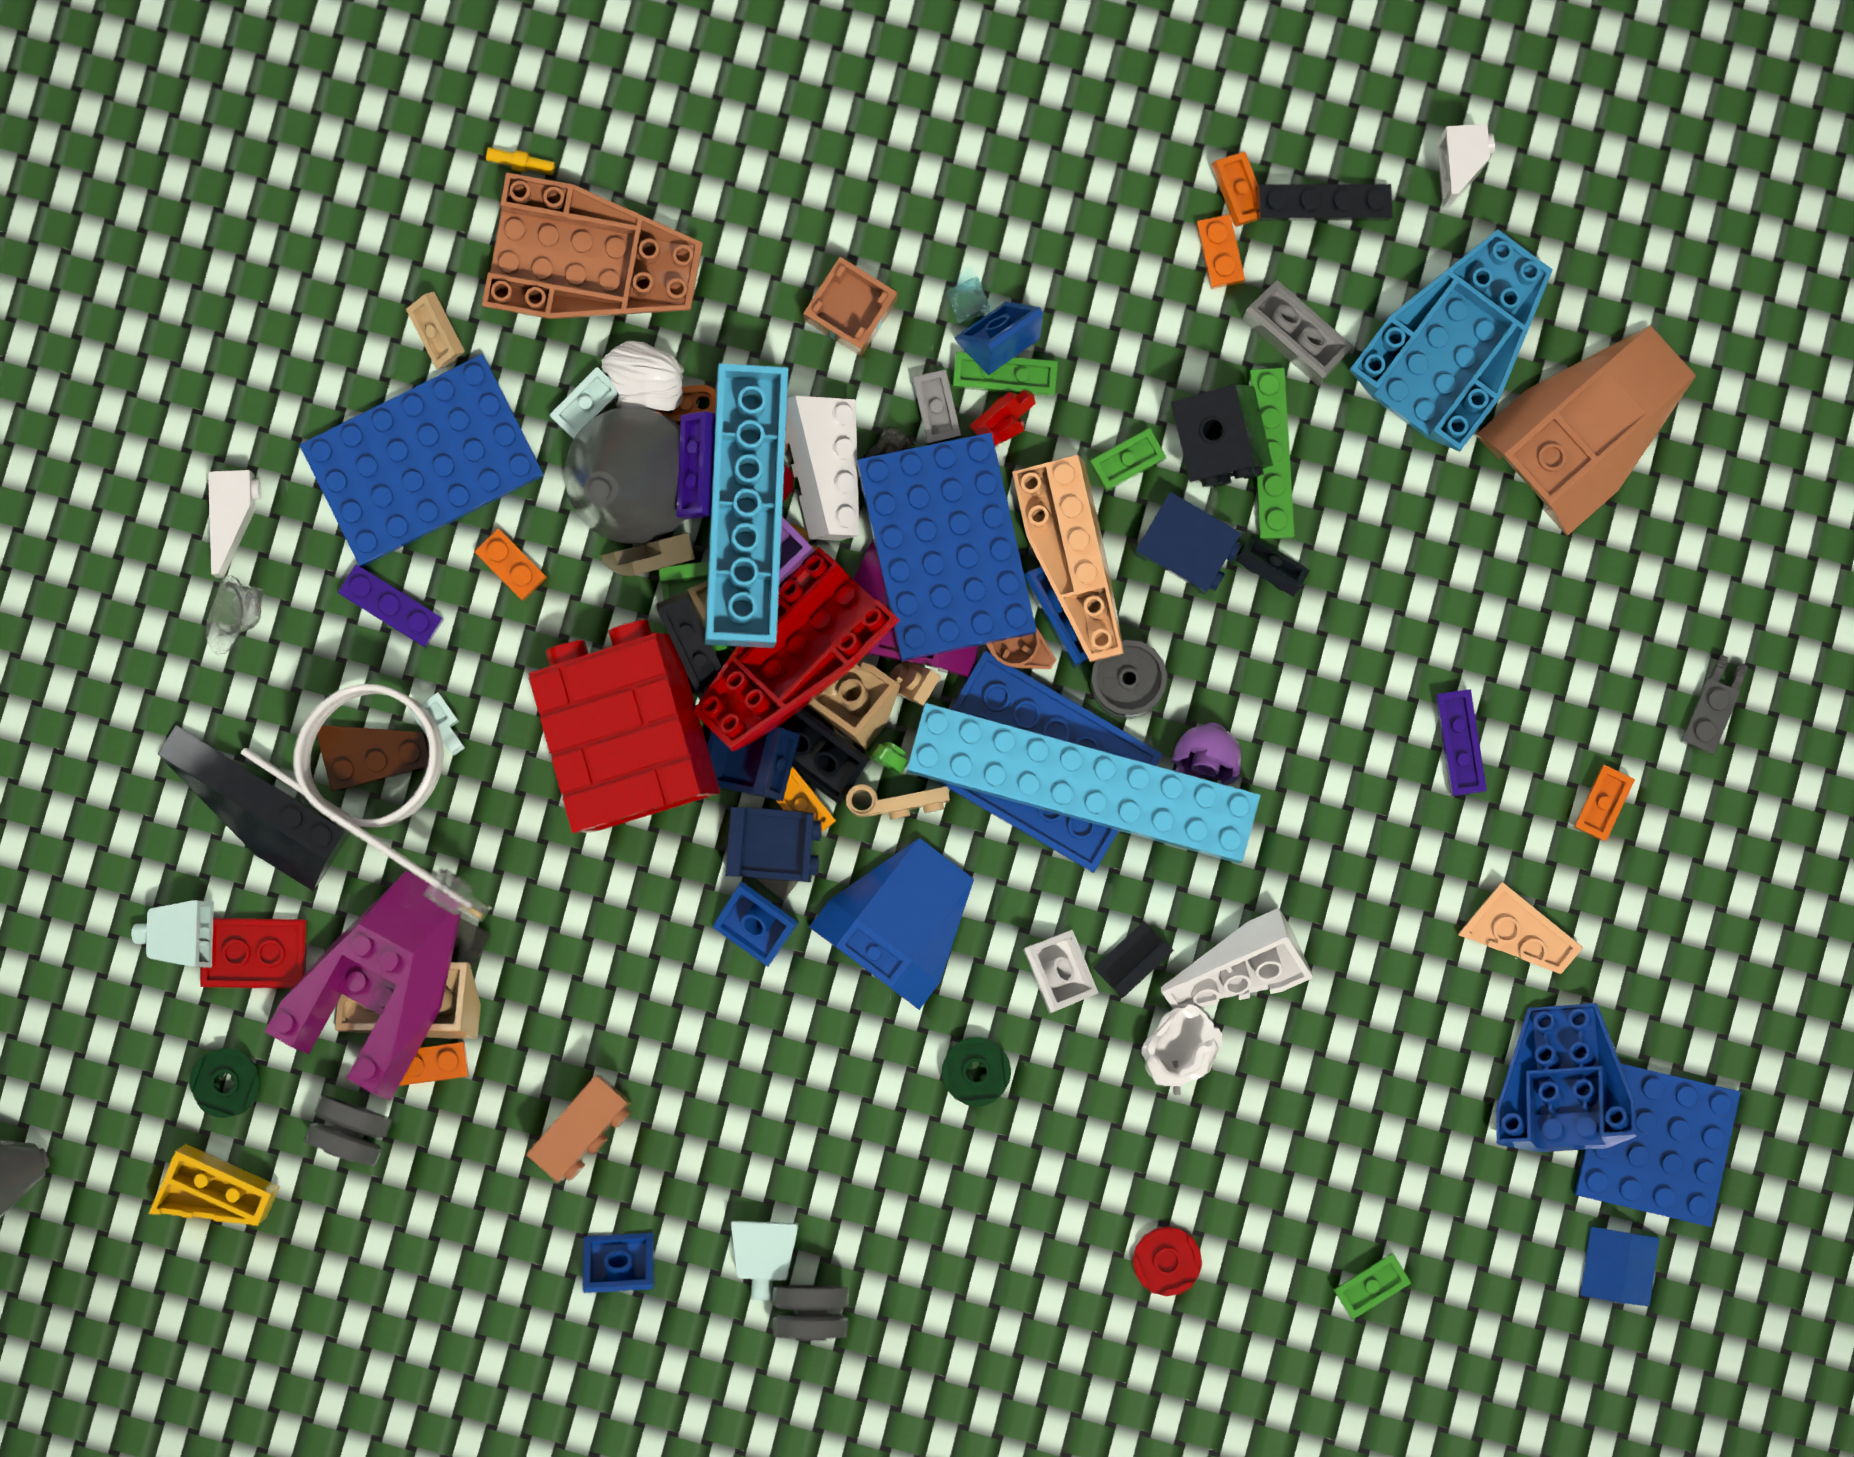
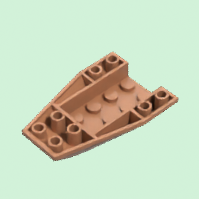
M506 172L500 204V222L491 270L487 274L482 307L546 319L691 310L702 242L576 185Z
M1650 325L1528 388L1482 428L1476 436L1498 460L1503 457L1548 506L1545 513L1568 536L1619 491L1696 375Z

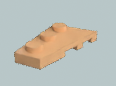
M1502 881L1458 933L1459 936L1477 941L1559 974H1562L1583 949L1578 942Z

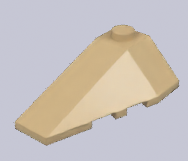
M864 662L862 664L857 663L848 673L807 704L806 707L866 751L887 725L900 685L875 666Z
M451 962L442 1006L426 1037L478 1039L481 1003L469 963ZM342 994L337 1003L335 1030L371 1033L380 1015Z

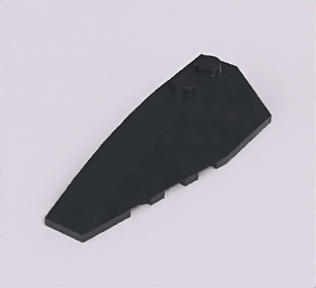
M177 725L158 752V755L254 855L312 891H315L351 834Z

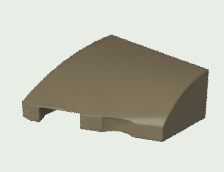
M688 533L601 555L603 564L607 568L623 576H636L695 559Z

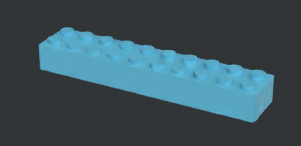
M925 703L907 767V773L1238 864L1243 862L1260 799V794Z

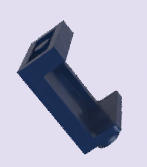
M1170 492L1135 550L1134 555L1144 561L1148 559L1199 589V593L1205 596L1209 588L1216 591L1225 573L1220 571L1226 559L1233 562L1242 547V544L1237 542L1241 533Z
M776 727L757 740L732 751L710 729L707 747L719 788L783 801L800 734Z
M732 806L725 876L811 882L812 875H818L819 855H813L814 841H820L822 821L816 820L817 813Z

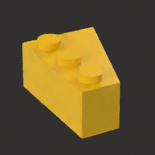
M185 1144L175 1151L149 1214L179 1215L183 1218L197 1217L214 1219V1221L257 1226L267 1218L280 1186Z

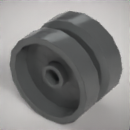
M1124 640L1122 641L1124 654L1097 660L1094 663L1090 687L1094 700L1104 712L1115 718L1131 720L1145 716L1157 706L1166 690L1167 671L1163 659L1154 648L1141 641ZM1126 673L1133 674V681L1135 683L1132 685L1125 684L1122 676L1125 677Z
M320 1095L315 1113L318 1117L332 1122L333 1125L310 1124L304 1142L324 1150L323 1152L350 1162L356 1161L376 1166L382 1148L379 1144L363 1138L364 1134L377 1138L386 1137L393 1119L337 1098Z
M783 1285L773 1287V1305L779 1309L795 1310V1313L779 1314L773 1318V1337L795 1338V1340L823 1341L830 1338L849 1336V1318L841 1314L827 1313V1310L844 1309L849 1305V1287L836 1285Z

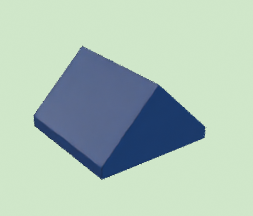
M1006 301L954 338L957 344L985 373L990 375L1040 340L1043 312L1040 307Z
M741 882L714 923L713 928L769 967L799 923Z
M1590 1226L1580 1295L1650 1307L1660 1238Z
M653 1233L584 1236L583 1293L647 1290L656 1287Z

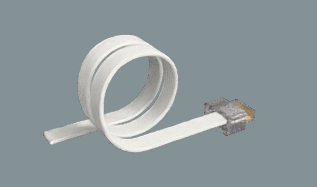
M377 684L354 685L330 695L312 711L301 728L294 751L296 779L248 748L242 750L241 754L303 794L321 813L428 882L430 886L424 893L425 897L453 915L459 914L462 911L477 922L484 920L492 907L472 894L475 890L474 886L448 869H440L437 875L433 876L359 827H385L407 819L423 806L437 785L443 767V741L435 720L416 700L402 692ZM369 694L392 696L408 706L422 722L429 741L428 767L418 790L397 811L377 819L355 817L323 798L314 784L310 767L312 746L318 731L326 719L344 703L356 697Z

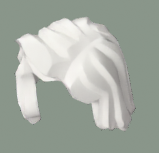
M629 340L612 349L602 359V370L609 375L616 391L619 393V397L614 401L618 408L638 406L670 411L679 407L683 402L682 373L684 368L671 354L645 342Z
M1188 1004L1183 1008H1175L1164 1014L1158 1027L1142 1047L1141 1054L1146 1061L1145 1069L1158 1085L1183 1086L1186 1082L1203 1077L1210 1072L1217 1053L1222 1046L1223 1034L1218 1027L1214 1026L1213 1021L1208 1019V1015L1196 1005ZM1178 1060L1177 1068H1174L1172 1061Z

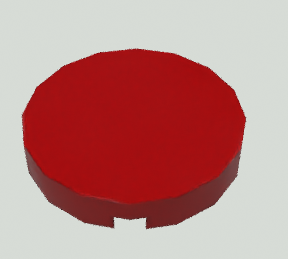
M1169 1226L1155 1228L1143 1235L1135 1246L1132 1259L1134 1273L1141 1285L1154 1294L1166 1297L1179 1295L1191 1288L1198 1278L1202 1266L1201 1252L1195 1240L1183 1230Z

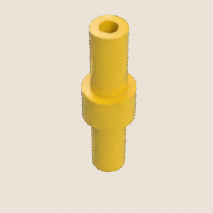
M488 147L486 153V161L511 166V170L525 173L526 170L553 175L555 162L530 157L528 152L515 150L513 153Z

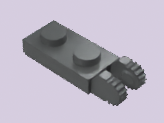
M1722 654L1717 659L1710 677L1705 680L1681 739L1682 743L1714 755L1739 696L1740 691L1738 689L1748 669V665L1740 663L1733 673L1729 686L1719 683L1718 681L1728 664V657Z

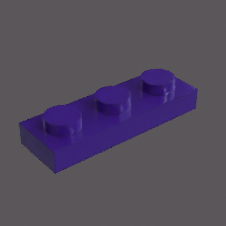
M703 411L681 415L676 517L692 519L711 516L715 413Z
M355 564L338 591L339 595L424 648L428 646L444 620L357 564Z
M1471 689L1436 694L1435 698L1451 797L1486 792L1487 788Z

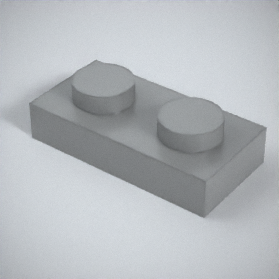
M946 370L913 377L927 444L931 445L961 438Z

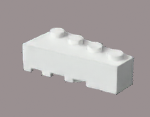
M792 396L787 398L785 442L790 444L794 464L791 467L794 478L797 477L802 493L799 499L809 539L841 541L859 536L856 400L810 396Z

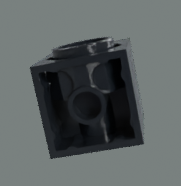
M1234 384L1171 402L1190 482L1202 483V487L1212 486L1214 488L1232 483L1231 477L1233 476L1235 479L1243 477L1244 479L1264 475L1263 468L1273 466L1254 386ZM1221 426L1223 427L1222 435L1220 434Z

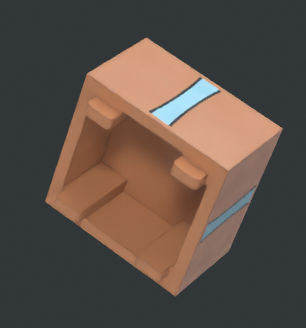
M839 257L804 311V321L862 357L898 301V292L844 258Z

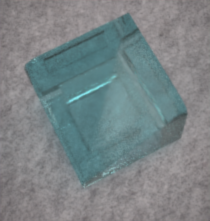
M978 276L945 291L957 323L990 311L989 303Z

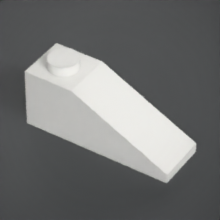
M250 470L208 472L211 574L216 578L225 577L256 510V499H261L260 479H255V475Z

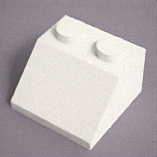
M1487 124L1446 126L1437 143L1443 208H1450L1480 174L1486 163L1490 161V154H1494V135L1488 134Z

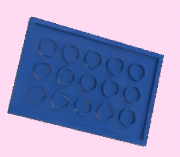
M483 353L299 445L361 568L544 477Z
M992 432L857 460L889 610L900 620L893 629L901 662L1036 634V625Z
M984 651L950 709L1157 766L1163 755L1020 670L1000 663L987 651ZM936 781L1092 873L1097 869L1118 833L1114 829Z

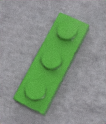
M956 352L953 388L1011 392L1015 394H1020L1023 390H1026L1037 396L1055 397L1058 361L1014 357L996 371L987 375L967 353Z

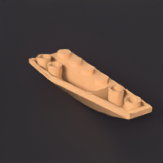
M1079 455L1013 471L1012 474L1027 539L1089 661L1093 662L1124 654L1107 558L1085 462Z

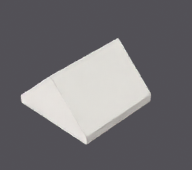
M1073 930L1023 949L1049 1014L1099 993Z

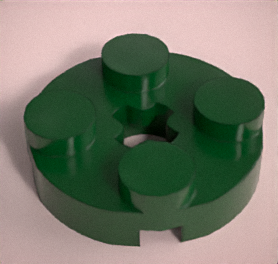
M971 1037L958 1042L949 1050L942 1065V1079L945 1088L954 1099L968 1106L977 1107L993 1103L1004 1093L1011 1078V1066L1005 1052L999 1045L982 1037ZM975 1061L979 1062L980 1067L986 1068V1074L981 1075L980 1082H974L972 1076L966 1075V1069L972 1068V1062Z
M221 1048L209 1052L196 1062L191 1071L189 1085L200 1109L215 1117H231L243 1114L255 1103L261 1088L260 1070L257 1064L244 1052L232 1048ZM226 1073H229L231 1081L234 1082L233 1089L228 1088L223 1093L220 1091L221 1085L216 1083L218 1077H224Z

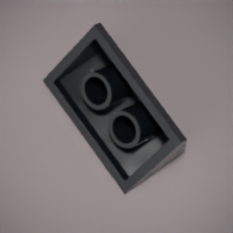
M803 708L778 726L800 734L792 767H795L806 781L839 805L872 763L868 756Z

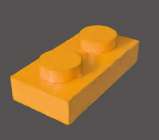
M792 767L783 801H776L783 810L817 813L816 820L822 821L823 832L837 820L795 767Z

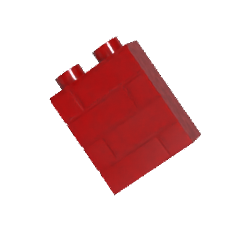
M647 619L626 623L610 629L608 632L612 647L589 654L585 640L572 641L549 648L545 651L549 667L528 673L572 833L597 832L721 794L700 719L693 713L696 705L686 670L669 634H652Z

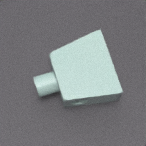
M192 900L150 908L147 912V924H135L133 926L132 940L135 944H146V955L150 959L190 967L212 968L214 902Z
M734 1220L731 1222L737 1278L752 1279L751 1299L772 1300L773 1280H787L799 1223Z

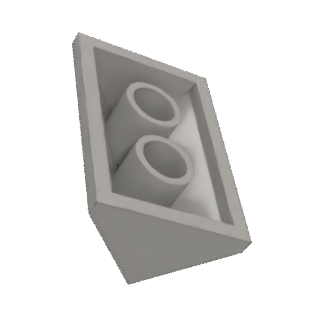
M1278 280L1247 308L1242 318L1244 322L1317 386L1326 379L1354 347Z

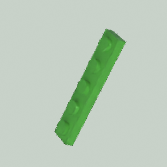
M1285 368L1253 369L1249 372L1250 386L1255 388L1273 466L1263 468L1264 475L1256 477L1259 539H1293L1295 534Z

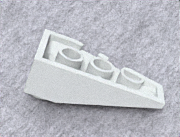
M1277 908L1246 922L1163 985L1161 992L1172 1009L1183 1008L1188 1004L1203 1008L1216 1005L1219 999L1238 995V999L1243 1000L1250 998V993L1268 989L1270 994L1283 992L1312 979L1313 975L1292 928L1280 909Z

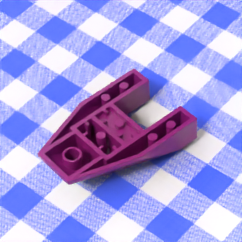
M406 870L329 946L284 997L269 1022L265 1033L294 1049L310 1054L341 995L344 994L380 1015L346 1079L375 1095L391 1101L441 1009L462 912L461 904L422 878Z

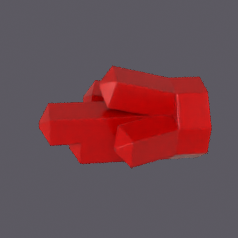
M1023 390L1019 395L1008 392L1005 396H999L991 407L969 426L977 435L992 432L996 449L1001 443L1024 431V421L1019 417L1036 404L1034 394Z

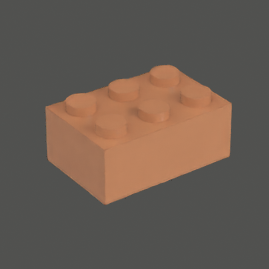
M595 1075L526 1155L557 1183L564 1181L565 1178L568 1181L573 1180L585 1166L581 1161L588 1152L592 1155L596 1154L609 1139L604 1135L611 1126L618 1128L631 1114L627 1107L632 1102L602 1075Z

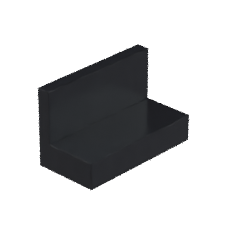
M1143 921L1098 963L1094 970L1121 998H1124L1174 950L1165 941H1162Z

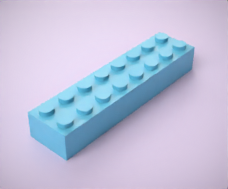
M721 363L718 365L704 645L774 648L776 644L788 367Z

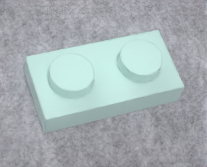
M596 367L549 416L574 440L582 427L594 417L602 414L619 396V393L616 391L611 379Z

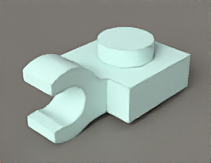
M437 692L421 705L433 717L443 742L455 756L465 749L451 729L459 721ZM410 711L427 736L426 730L418 716L413 711Z

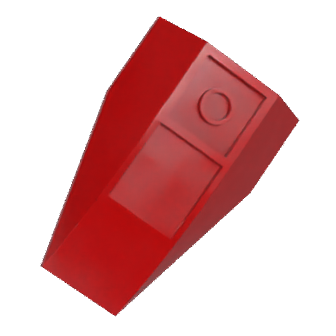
M819 547L779 587L775 647L737 646L693 710V713L732 751L744 747L784 723L848 673L900 620L878 599L875 600L859 586L835 560Z

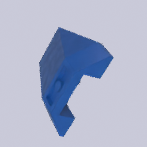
M918 838L831 898L809 928L920 1010L941 981L974 878L922 839Z
M1589 1003L1528 1008L1496 1108L1497 1144L1535 1152L1610 1148L1636 1137V1102L1598 1004Z

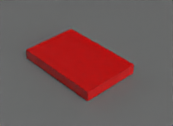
M213 918L212 968L201 967L200 987L292 989L306 974L308 920Z

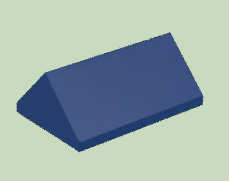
M1042 566L1027 572L1024 575L1027 589L1073 669L1089 661Z

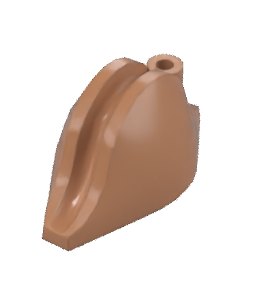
M1037 627L1036 634L986 644L996 660L1010 667L1051 669L1056 661L1055 656Z

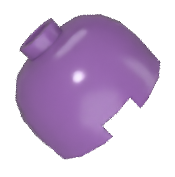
M1206 723L1205 725L1188 729L1182 735L1175 746L1171 762L1176 763V772L1201 779L1221 780V784L1229 785L1239 778L1242 753L1239 742L1222 725Z

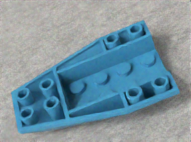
M1497 229L1391 314L1350 368V372L1373 399L1424 437L1460 452L1500 399L1553 269Z

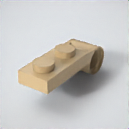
M860 784L852 787L846 797L847 807L853 815L863 818L882 814V816L889 814L890 820L909 817V810L923 808L924 813L940 811L944 809L943 803L950 802L947 786L878 800L875 791L870 786ZM866 792L871 796L872 804L868 809L857 810L852 805V798L856 793Z

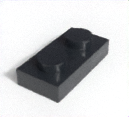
M1253 534L1236 559L1247 570L1256 573L1272 583L1277 589L1285 591L1293 597L1310 572L1309 569Z

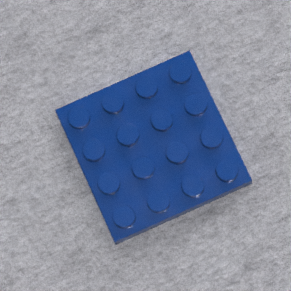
M1621 1064L1636 1102L1637 1136L1610 1148L1585 1149L1574 1195L1712 1227L1741 1092Z

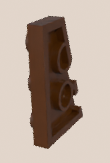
M322 725L317 733L332 792L428 767L429 749L425 733Z

